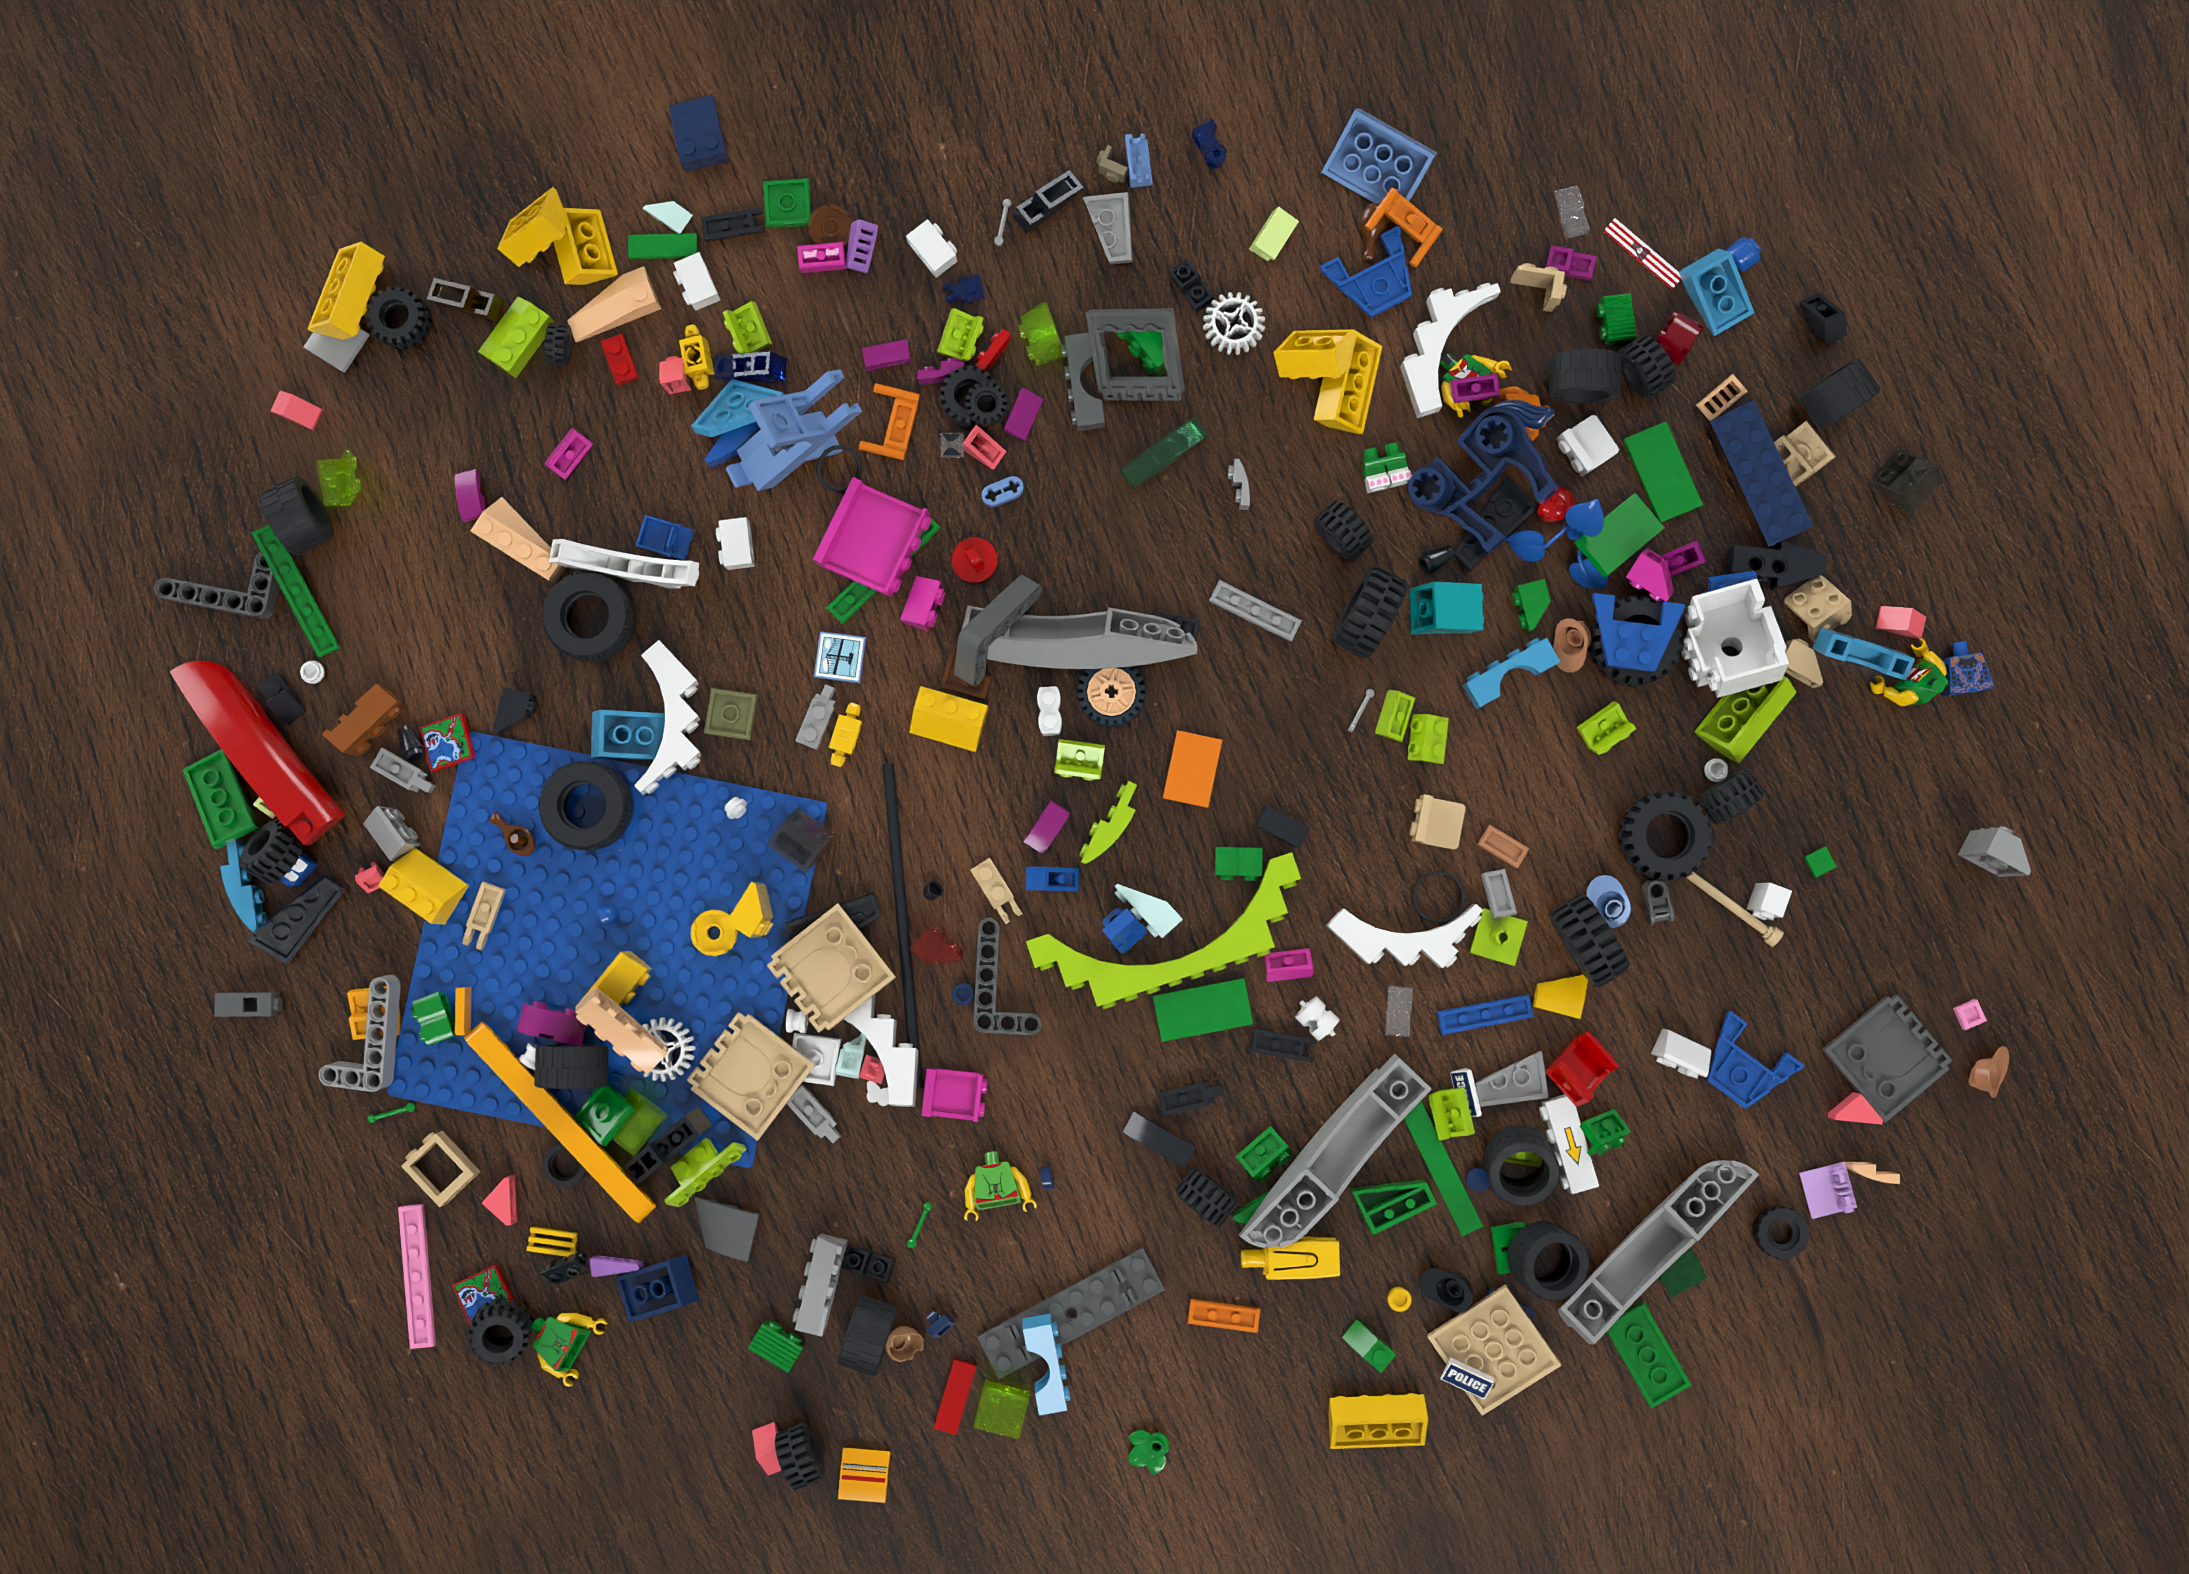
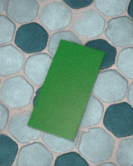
M1666 421L1622 440L1653 512L1660 523L1703 505Z
M1634 493L1604 518V526L1600 534L1593 537L1583 535L1574 543L1605 578L1665 527L1638 495Z
M222 749L182 769L214 849L217 850L259 828L236 769Z
M1244 978L1153 996L1161 1042L1253 1024Z
M1643 1301L1626 1310L1607 1330L1606 1333L1651 1409L1692 1386Z

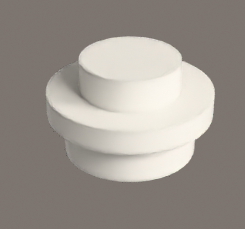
M307 661L301 667L300 674L305 682L316 684L323 679L325 670L321 663Z
M1712 759L1706 763L1704 772L1709 780L1719 782L1728 775V766L1721 759Z
M738 797L731 799L725 806L727 816L730 819L740 818L746 812L747 802Z

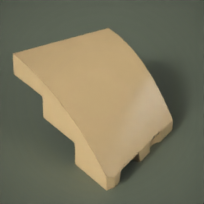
M1805 421L1788 436L1783 435L1774 442L1795 487L1836 457L1808 421Z

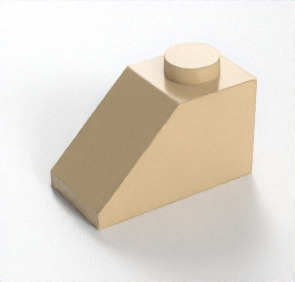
M1801 639L1787 641L1785 643V654L1789 665L1785 673L1812 688L1821 686L1823 679L1814 650L1809 648V644Z

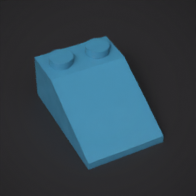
M1717 249L1679 271L1689 297L1713 336L1754 314L1731 252Z
M597 710L592 712L591 758L654 760L663 739L665 714Z

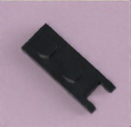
M762 208L701 217L705 242L766 232L765 226L755 225L754 216L762 215Z
M1254 1028L1250 1052L1313 1063V1058L1304 1056L1306 1043L1316 1044V1039Z

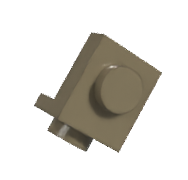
M1107 145L1105 151H1100L1096 161L1099 164V173L1105 175L1111 182L1117 183L1119 181L1124 183L1128 167L1109 160L1112 155V146Z

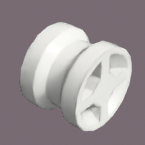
M788 1009L786 1032L798 1030L800 1033H806L808 1015L805 1016L802 1011L795 1012L794 1009Z
M528 1043L526 1046L527 1051L520 1056L519 1061L535 1070V1050L537 1045Z

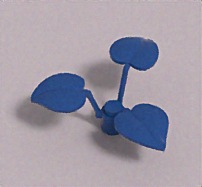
M1594 499L1570 507L1565 516L1568 525H1564L1562 530L1547 543H1544L1542 534L1531 530L1511 534L1507 539V543L1516 555L1523 560L1538 561L1545 555L1544 548L1552 545L1565 532H1567L1568 537L1572 540H1578L1583 535L1593 537L1600 534L1604 526L1601 504L1598 499ZM1578 548V562L1572 563L1569 567L1572 579L1579 585L1590 589L1606 587L1608 576L1604 578L1588 558L1583 560L1582 551Z

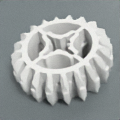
M1229 292L1228 299L1220 295L1219 302L1216 300L1212 301L1213 308L1207 307L1206 312L1209 315H1205L1203 321L1206 322L1203 325V330L1209 331L1206 334V339L1214 338L1211 341L1212 346L1220 344L1219 352L1225 347L1227 348L1228 355L1231 354L1232 349H1235L1236 355H1239L1240 348L1248 352L1249 345L1252 347L1256 346L1255 339L1261 340L1262 335L1259 332H1263L1265 326L1262 325L1265 317L1259 316L1262 313V308L1254 309L1257 306L1256 301L1249 303V295L1243 300L1241 299L1240 292L1237 293L1236 298H1233L1232 292ZM1227 308H1237L1233 313L1221 312ZM1244 311L1250 316L1253 328L1249 327L1248 323L1243 320ZM1237 316H1239L1237 321L1238 324L1232 327L1231 331H1229L1230 323L1236 320ZM1215 319L1219 320L1220 324L1225 327L1224 336L1218 331ZM1235 334H1241L1243 336L1244 334L1247 335L1241 339H1231V337Z
M664 1017L659 1019V1025L655 1019L650 1020L651 1027L648 1024L642 1025L651 1034L654 1033V1036L665 1046L673 1045V1047L668 1048L667 1054L661 1059L666 1069L655 1066L648 1074L644 1072L643 1075L645 1077L653 1072L652 1080L654 1081L658 1079L659 1075L662 1082L667 1081L668 1075L671 1080L676 1079L675 1071L679 1075H683L684 1070L681 1066L690 1068L691 1065L686 1059L693 1060L695 1057L692 1054H688L689 1051L696 1049L695 1046L688 1045V1042L693 1041L694 1037L686 1038L685 1035L690 1030L687 1028L681 1032L680 1029L683 1023L679 1022L674 1027L675 1021L673 1018L668 1020L667 1025ZM660 1030L671 1032L678 1040L674 1042L668 1041ZM681 1047L680 1057L673 1066V1051Z

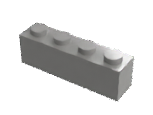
M820 1234L817 1239H813L810 1253H814L812 1262H807L804 1276L808 1277L806 1286H801L798 1299L802 1300L800 1309L796 1308L793 1322L796 1323L795 1330L821 1337L824 1335L848 1240Z

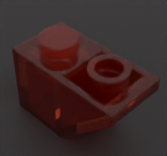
M928 927L910 947L926 964L961 962L964 959L961 955L963 950L954 942L949 945L944 940L946 935L937 927L933 930Z

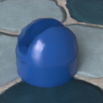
M603 906L597 909L598 916L604 926L611 924L616 919L617 914L613 907Z

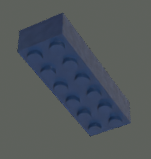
M1753 400L1711 420L1710 423L1768 546L1771 547L1813 528L1814 526L1755 401Z

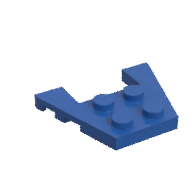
M1399 225L1381 234L1379 237L1390 256L1352 277L1348 276L1339 257L1321 265L1319 268L1322 274L1370 318L1412 296Z
M1593 593L1592 602L1596 610L1595 616L1601 633L1600 639L1606 666L1648 672L1656 671L1683 613L1685 604L1663 602L1659 626L1613 620L1615 596Z
M1727 1011L1705 1080L1739 1106L1746 1109L1768 1094L1775 1086L1789 1079L1788 1077L1797 1071L1799 1072L1805 1065L1790 1054L1784 1053L1772 1071H1770L1734 1044L1748 1023L1732 1011Z

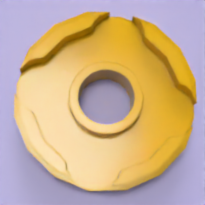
M709 910L701 913L694 920L690 935L693 945L701 953L709 956H719L726 954L734 947L738 937V930L726 923L730 916L728 913L721 910ZM712 926L720 929V936L716 940L711 939L708 935V931Z

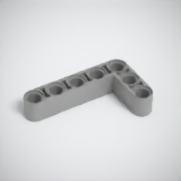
M390 974L377 977L370 983L364 1064L337 1061L323 1066L319 1070V1079L324 1085L375 1092L390 1086L393 1082L401 987L400 981L395 975ZM383 982L387 985V991L383 987ZM382 1005L385 1008V1014L381 1010ZM380 1029L383 1031V1037L380 1035ZM378 1052L381 1054L382 1060L379 1059ZM354 1072L358 1076V1081L354 1077ZM376 1075L380 1079V1084L376 1080Z

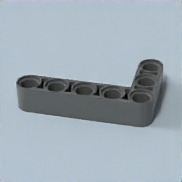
M260 551L255 557L248 593L170 578L159 579L154 586V590L159 597L172 602L267 619L275 611L280 586L270 567H267L266 560ZM268 580L267 588L262 590L263 581ZM172 585V592L167 594V588ZM194 589L195 596L190 599L189 594ZM217 593L218 599L215 603H212V597ZM237 598H240V605L235 608L234 602ZM262 602L263 609L257 612V605Z
M1020 575L962 629L957 642L954 670L956 677L973 687L981 683L986 671L988 647L1039 599L1043 589L1042 585L1024 575Z
M985 918L978 927L974 1026L976 1030L982 1033L1034 1035L1042 1027V1020L1037 1014L996 1011L1000 924L994 918ZM988 921L993 922L996 926V930L992 935H987L983 931V925ZM985 945H991L994 948L995 953L993 957L985 958L983 956L982 948ZM984 968H989L993 971L994 976L991 981L987 982L981 978V971ZM982 992H989L992 995V1002L989 1005L981 1003L979 997ZM982 1015L990 1017V1027L982 1028L978 1023L979 1017ZM1009 1016L1014 1019L1015 1025L1012 1029H1005L1002 1026V1019ZM1032 1017L1037 1020L1038 1027L1035 1030H1028L1026 1028L1025 1020Z

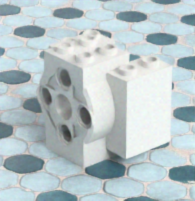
M1757 579L1693 596L1690 606H1688L1685 620L1690 629L1687 630L1686 637L1683 639L1682 656L1684 660L1688 659L1690 664L1688 671L1691 680L1696 681L1697 687L1709 684L1711 691H1715L1717 698L1780 681L1789 665L1785 654L1786 645L1771 606L1762 608L1765 598ZM1725 646L1734 647L1739 652V655L1727 656L1721 648Z

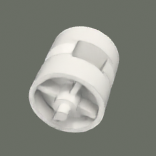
M1317 996L1309 1002L1305 1003L1302 1000L1299 1003L1302 1007L1295 1018L1303 1026H1309V1032L1318 1041L1328 1034L1332 1037L1336 1034L1333 1029L1340 1019L1331 1010L1326 1011V1005Z

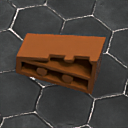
M377 683L355 703L356 708L348 716L343 714L338 718L341 723L331 732L325 730L322 733L342 753L356 756L366 753L371 746L370 742L375 737L383 734L386 730L385 725L401 713V707L404 703L385 686Z

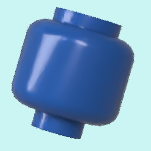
M1741 237L1727 248L1726 251L1731 252L1737 269L1741 272H1746L1760 260L1759 253L1762 250L1751 237L1748 239Z

